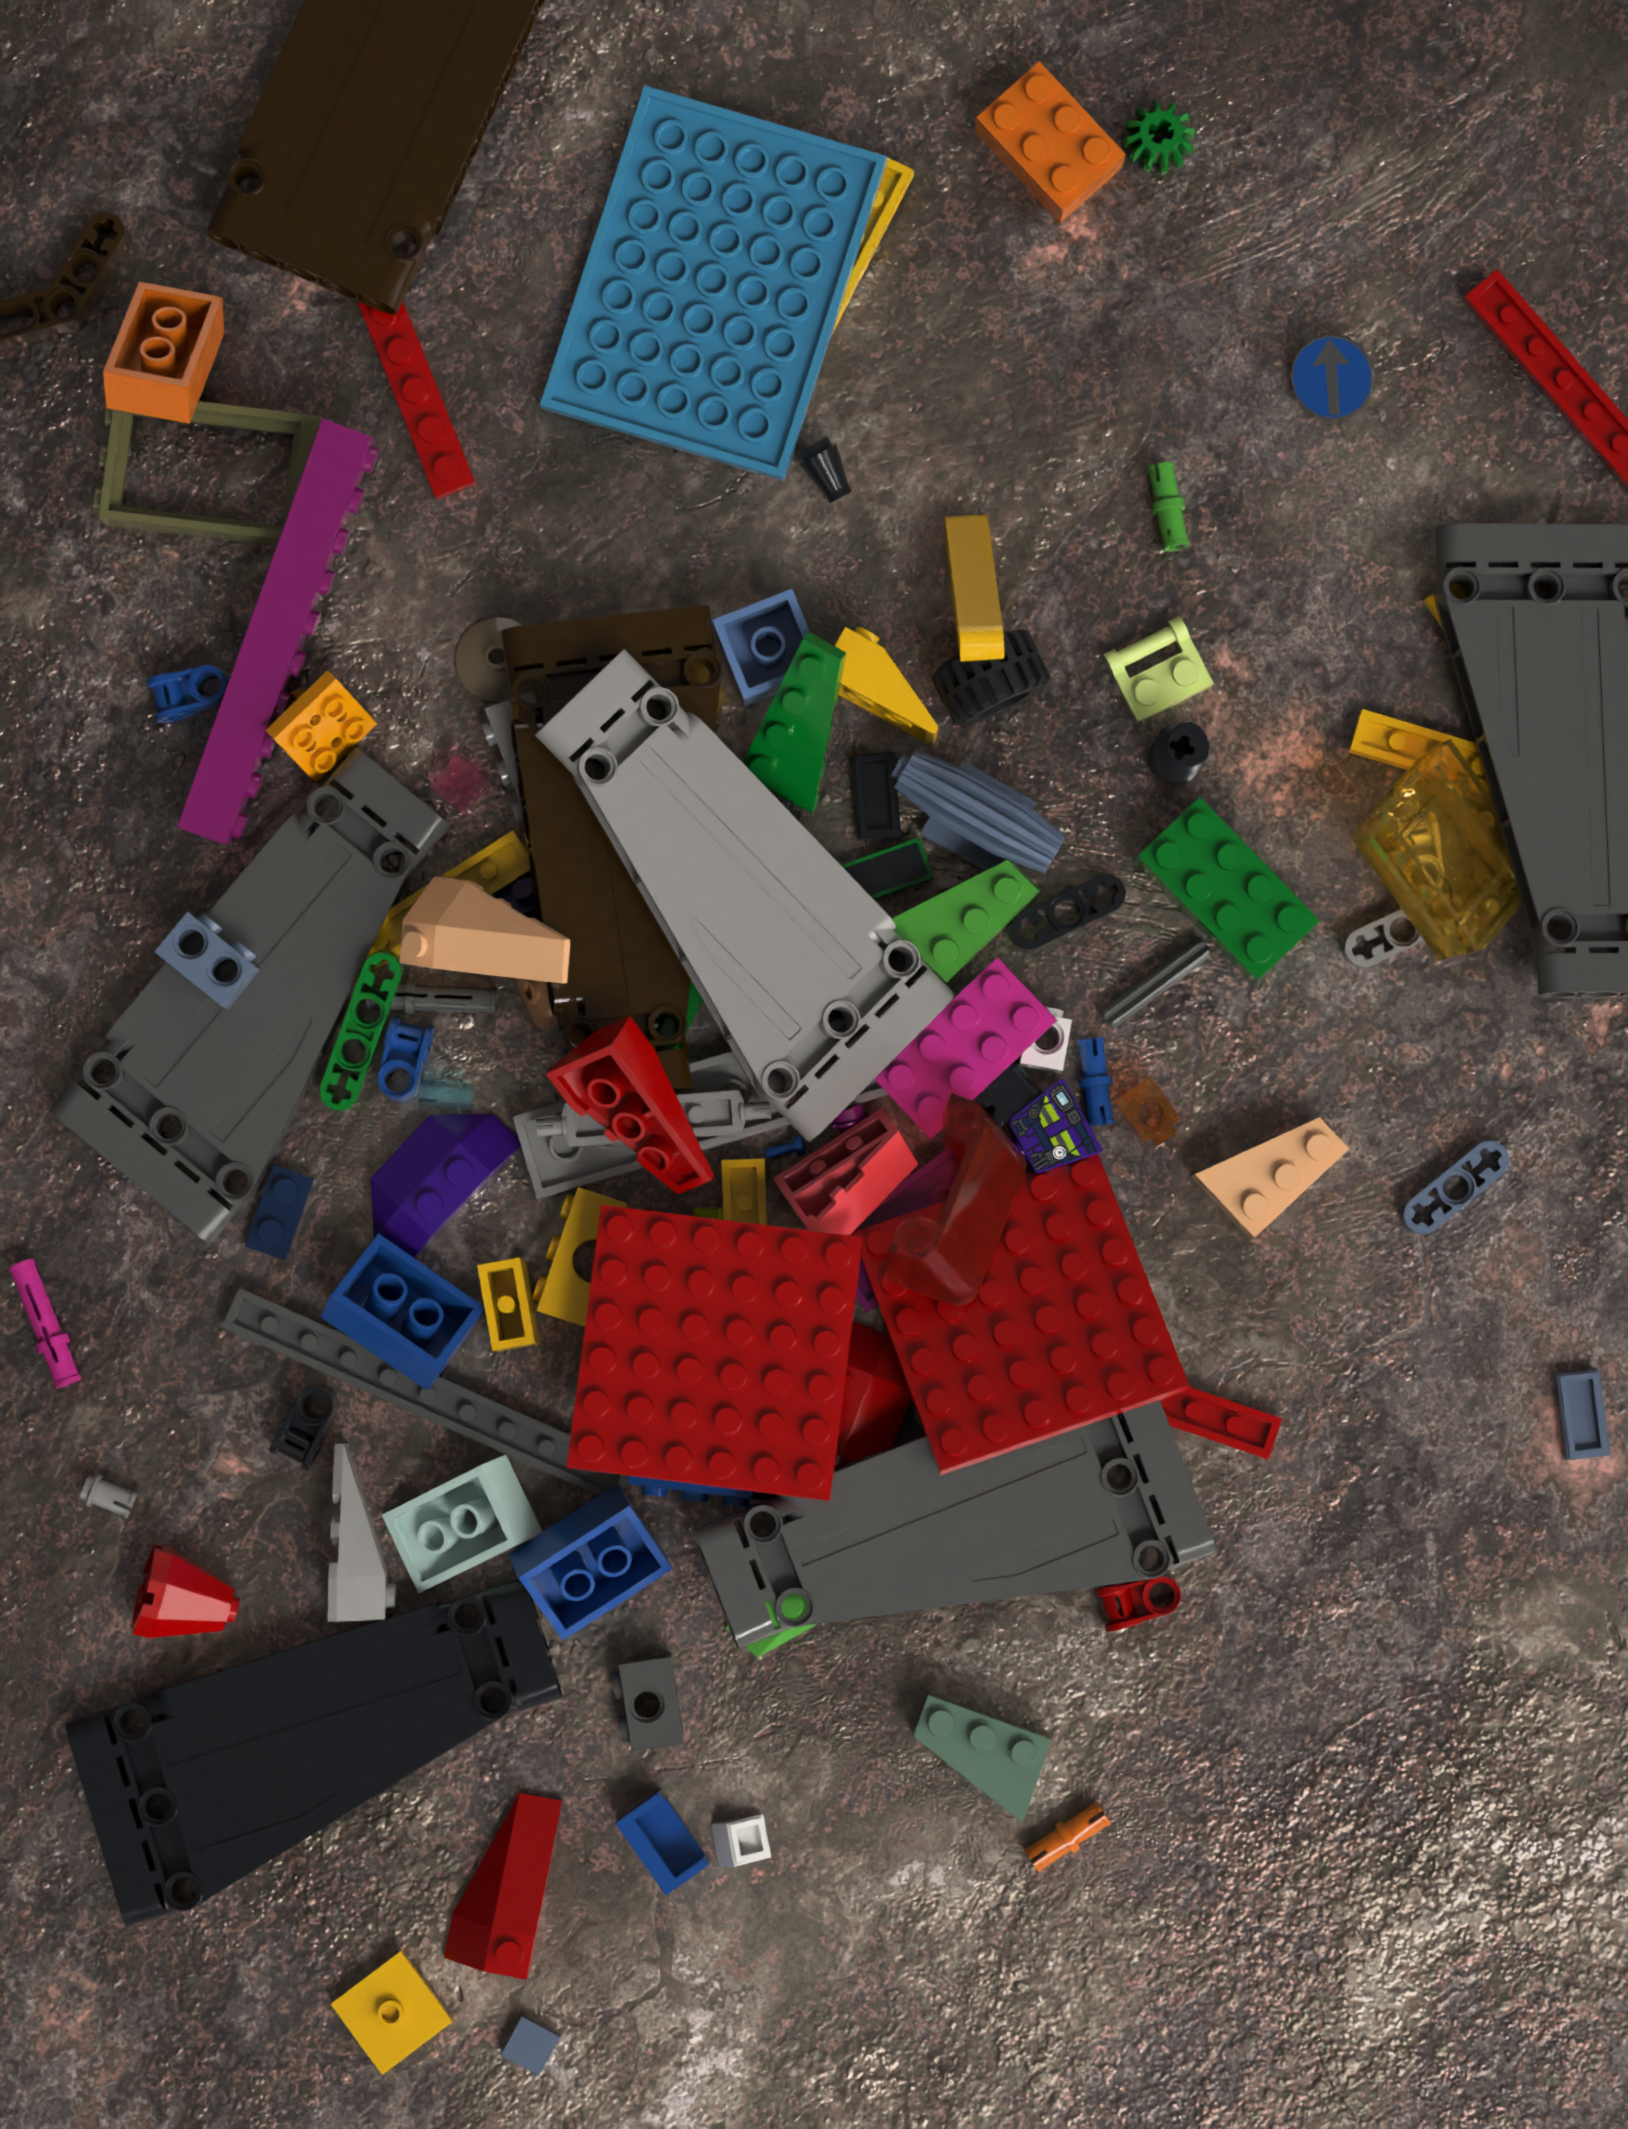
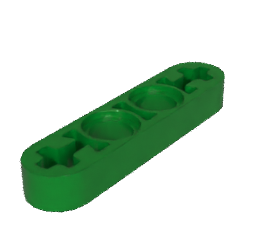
M383 949L371 954L363 964L320 1085L319 1093L321 1100L332 1110L342 1111L353 1106L359 1098L403 976L404 967L400 963V957L390 950ZM383 959L389 961L388 969L394 972V977L387 976L383 980L379 990L388 991L387 998L376 990L363 989L365 983L370 987L375 984L378 972L372 969V964L379 965ZM372 999L378 1003L381 1013L376 1021L367 1022L359 1017L357 1005L361 1000ZM358 1039L363 1042L366 1047L365 1058L358 1062L347 1059L343 1053L345 1041ZM336 1063L346 1070L360 1072L359 1077L353 1073L350 1074L346 1083V1089L352 1093L351 1096L345 1095L341 1101L334 1098L335 1091L329 1088L330 1084L336 1085L339 1082L344 1071L343 1069H335Z

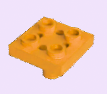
M328 670L306 691L298 689L292 691L291 694L297 700L295 702L291 700L289 708L265 730L315 783L377 725L373 718Z

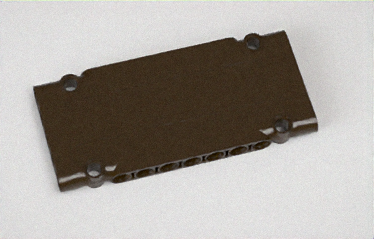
M304 0L244 131L239 146L240 158L228 170V184L205 234L227 248L384 313L397 315L416 271L425 263L427 256L426 248L432 235L437 236L440 233L545 0ZM255 177L259 179L258 185L252 190H242L239 188V184L245 178ZM408 241L416 245L415 250L409 255L403 256L395 252L396 247L402 242Z

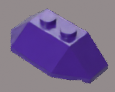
M493 1114L429 1115L370 1178L374 1238L379 1233L416 1259L520 1149L519 1138Z

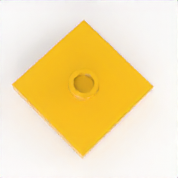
M402 1949L330 2004L382 2075L454 2020Z

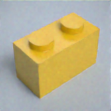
M518 1257L477 1265L492 1351L500 1352L541 1344L526 1259Z

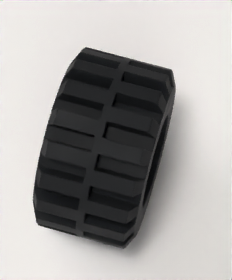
M1014 630L1003 633L1004 659L960 662L958 654L937 669L932 676V680L954 725H970L999 714L1033 696L1049 682L1051 676L1028 630Z

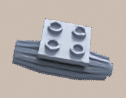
M916 750L911 757L903 754L891 775L898 780L894 788L929 816L920 835L982 871H986L1006 859L1045 874L1066 838L1061 831L1034 810L1037 802L964 760L957 766Z

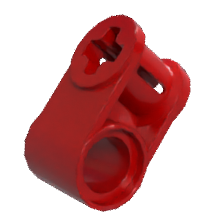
M1165 1574L1160 1578L1110 1584L1094 1590L1096 1596L1101 1597L1108 1621L1104 1625L1106 1632L1128 1628L1143 1623L1145 1620L1167 1615L1175 1611L1181 1600V1590L1177 1582ZM1164 1582L1172 1587L1173 1598L1169 1604L1157 1606L1150 1602L1149 1591L1156 1583ZM1116 1596L1119 1597L1123 1615H1119L1115 1601Z

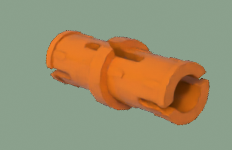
M1096 1800L1067 1822L1063 1823L1060 1820L1055 1824L1057 1829L1023 1849L1030 1860L1042 1851H1047L1046 1854L1033 1862L1039 1873L1070 1850L1074 1854L1081 1849L1079 1847L1080 1843L1106 1826L1111 1825L1105 1814L1092 1823H1088L1089 1819L1102 1811Z

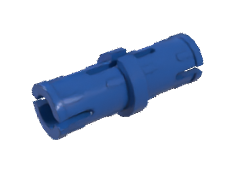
M1104 1037L1077 1041L1082 1079L1078 1080L1079 1088L1084 1090L1089 1126L1114 1123L1109 1085L1113 1084L1112 1075L1107 1074Z

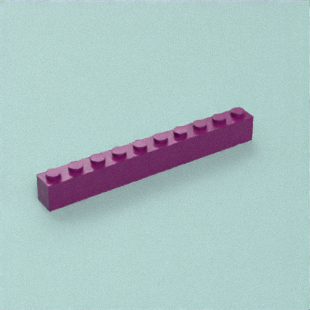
M323 418L321 420L181 814L178 828L224 845H231L234 838L241 839L244 834L249 815L243 812L248 798H256L263 780V775L259 774L258 770L263 757L269 759L276 745V741L265 730L290 706L292 694L287 692L292 676L299 677L303 669L307 653L301 650L307 635L313 637L321 617V612L316 611L321 594L328 596L332 588L336 572L330 570L335 554L342 555L347 546L350 531L345 529L350 513L357 514L365 493V490L359 488L365 472L372 473L379 455V449L374 447L376 439L372 436Z

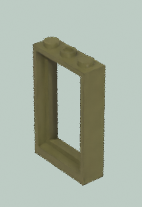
M199 401L191 420L192 423L293 435L282 525L122 506L134 416H151L106 408L105 428L110 429L108 445H102L99 456V469L104 471L103 486L96 487L93 502L94 512L99 513L98 518L105 526L277 546L321 423L320 416Z

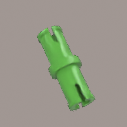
M1160 462L1157 463L1158 469L1155 468V465L1147 467L1154 503L1151 505L1152 515L1157 516L1163 544L1162 550L1164 552L1179 551V545H1181L1182 549L1190 546L1182 512L1186 508L1185 500L1179 497L1174 463Z

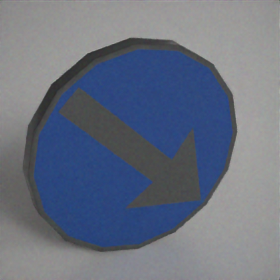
M1328 334L1316 337L1300 349L1293 361L1291 382L1295 396L1306 410L1320 418L1337 420L1349 417L1365 406L1373 392L1375 372L1371 358L1359 343L1347 336Z

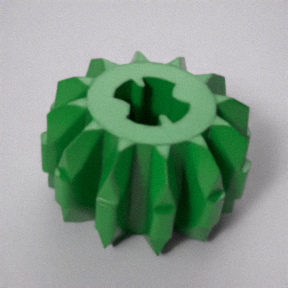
M1152 101L1150 113L1140 106L1135 111L1137 120H1127L1125 130L1130 135L1124 137L1123 145L1126 148L1134 149L1129 157L1131 163L1145 159L1143 166L1145 173L1151 171L1153 164H1158L1160 174H1167L1169 162L1174 167L1180 169L1184 164L1182 155L1187 156L1193 153L1194 146L1189 141L1195 138L1196 129L1185 126L1190 118L1188 112L1181 113L1177 117L1174 115L1176 109L1174 102L1169 103L1166 111H1161L1159 101ZM1158 131L1166 134L1161 144L1153 141Z

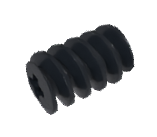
M1177 722L1167 725L1159 732L1149 750L1148 762L1152 773L1157 779L1166 784L1180 785L1189 782L1198 774L1208 758L1209 742L1207 735L1201 727L1192 722ZM1175 747L1182 749V760L1174 758Z

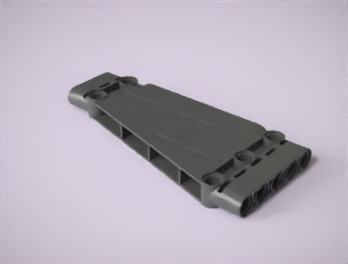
M1450 523L1436 527L1438 584L1434 589L1433 596L1528 921L1532 942L1536 946L1538 996L1545 998L1628 997V600L1623 598L1618 591L1619 583L1628 586V524ZM1449 583L1460 584L1465 590V599L1454 597L1449 590ZM1534 583H1541L1547 587L1550 594L1548 600L1541 599L1536 595L1533 588ZM1548 921H1555L1562 927L1563 938L1561 941L1555 940L1549 935L1547 931Z
M355 747L323 786L311 793L307 800V805L299 814L294 813L283 823L207 913L211 920L223 928L217 936L230 946L235 940L239 941L256 955L251 963L260 970L229 1009H224L166 962L111 1027L104 1038L106 1043L97 1053L87 1058L83 1070L52 1105L49 1111L191 1231L211 1245L244 1204L251 1200L259 1190L351 1001L356 984H353L361 973L360 970L390 909L398 904L416 866L447 831L450 825ZM335 782L351 794L353 798L349 800L334 788ZM327 798L338 800L339 811L333 818L322 819L318 816L317 810L320 802ZM369 809L386 823V826L384 828L381 827L365 812ZM403 837L419 851L417 855L399 842L398 839ZM394 852L403 854L405 865L400 872L390 874L384 871L383 861L386 856ZM192 933L185 939L183 951L186 955H196L202 950L204 946L202 934ZM232 960L220 963L216 970L218 981L223 983L232 981L238 973V966ZM105 1061H112L116 1068L115 1077L109 1083L100 1084L96 1078L98 1065ZM85 1081L89 1086H91L95 1091H97L101 1095V1097L98 1099L90 1091L83 1087L81 1083ZM117 1108L133 1121L134 1125L130 1126L114 1110ZM178 1116L182 1123L180 1134L176 1138L166 1139L161 1131L163 1121L167 1117ZM148 1136L152 1137L167 1150L166 1154L161 1152L146 1138ZM183 1163L200 1177L199 1182L179 1167L180 1164ZM243 1171L247 1175L248 1186L241 1194L234 1195L228 1190L227 1179L233 1172ZM214 1190L230 1202L233 1207L229 1209L212 1194Z
M1160 1400L941 1476L926 1435L922 1434L834 1469L831 1501L776 1494V1497L761 1503L751 1504L741 1511L692 1530L738 1649L793 1627L1160 1578L1167 1571L1216 1552L1211 1531ZM1120 1464L1126 1472V1480L1122 1486L1113 1489L1107 1482V1473L1112 1466ZM758 1512H767L772 1518L770 1531L762 1536L754 1535L750 1529L751 1518ZM734 1520L738 1521L746 1545H742L733 1523ZM1152 1546L1157 1552V1562L1151 1569L1144 1570L1139 1564V1554L1145 1547ZM751 1560H753L762 1586L758 1587L749 1563ZM798 1594L804 1602L803 1611L797 1617H785L782 1612V1602L787 1596ZM765 1602H769L778 1626H773Z

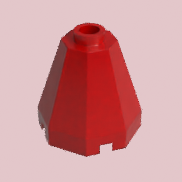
M153 1543L142 1573L145 1574L142 1585H139L131 1621L132 1634L155 1638L223 1631L226 1622L234 1623L240 1598L233 1596V1585L172 1547Z

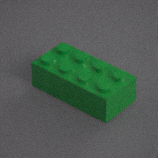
M1201 797L1192 803L1148 845L1134 861L1252 985L1320 922Z

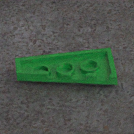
M808 632L803 638L742 763L767 789L813 814L819 802V786L824 775L825 754L828 740L831 737L833 711L838 700L846 652Z

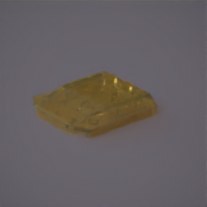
M1451 739L1439 743L1417 759L1352 832L1354 843L1439 961L1485 949L1522 905L1492 797Z

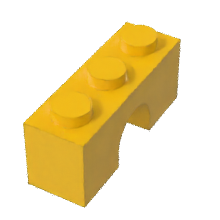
M580 1187L577 1188L575 1196L567 1194L560 1213V1218L566 1220L562 1235H553L546 1255L547 1260L553 1261L548 1277H539L532 1297L533 1301L539 1302L536 1311L585 1327L591 1283L583 1280L578 1275L575 1268V1256L584 1244L596 1241L601 1205L628 1208L629 1205L627 1203Z

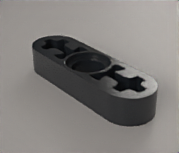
M1102 874L1021 912L1014 917L1010 924V941L1017 949L1030 952L1116 912L1122 906L1126 896L1124 884L1114 875ZM1104 883L1106 888L1115 887L1117 893L1112 897L1114 904L1108 906L1104 900L1099 901L1090 907L1096 914L1088 916L1086 904L1077 894L1085 891L1086 899H1089L1099 892V884ZM1071 901L1077 905L1080 915L1074 924L1064 925L1056 919L1055 907L1060 902ZM1046 909L1048 921L1057 932L1049 935L1047 926L1035 934V942L1030 943L1027 937L1019 939L1017 933L1022 928L1020 922L1027 920L1030 925H1035L1044 919L1038 912Z

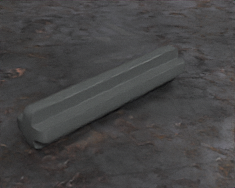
M1196 938L1105 1006L1100 1012L1103 1020L1112 1029L1118 1027L1210 958L1212 952L1208 945L1201 938Z

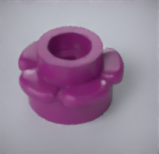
M859 1103L844 1109L828 1126L831 1129L838 1128L841 1135L870 1115L867 1111H864L863 1104Z

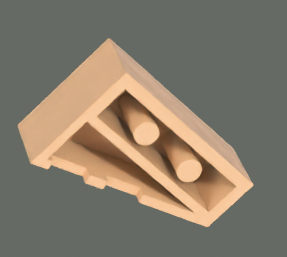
M1319 1117L1196 1173L1191 1178L1250 1240L1263 1231L1345 1154L1349 1148Z

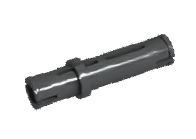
M407 981L406 985L399 984L391 1010H405L407 1015H416L417 1011L488 1013L497 1015L499 992L497 987L418 985L417 981ZM374 984L372 987L367 986V990H376L386 998L389 993L388 991H379L382 984ZM366 999L368 1010L380 1009L376 1001Z

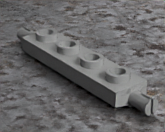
M739 1090L676 1095L696 1138L742 1134L745 1120L771 1119V1110L754 1112V1110L770 1109V1102L744 1103ZM567 1103L564 1105L562 1117L536 1118L537 1127L553 1126L552 1128L536 1129L537 1137L563 1135L569 1148L623 1143L619 1139L612 1142L603 1134L605 1128L587 1113L581 1117Z

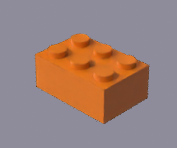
M1040 61L976 117L974 132L1059 224L1123 167L1126 156L1123 150Z
M139 281L103 370L106 408L190 424L224 336L222 297Z

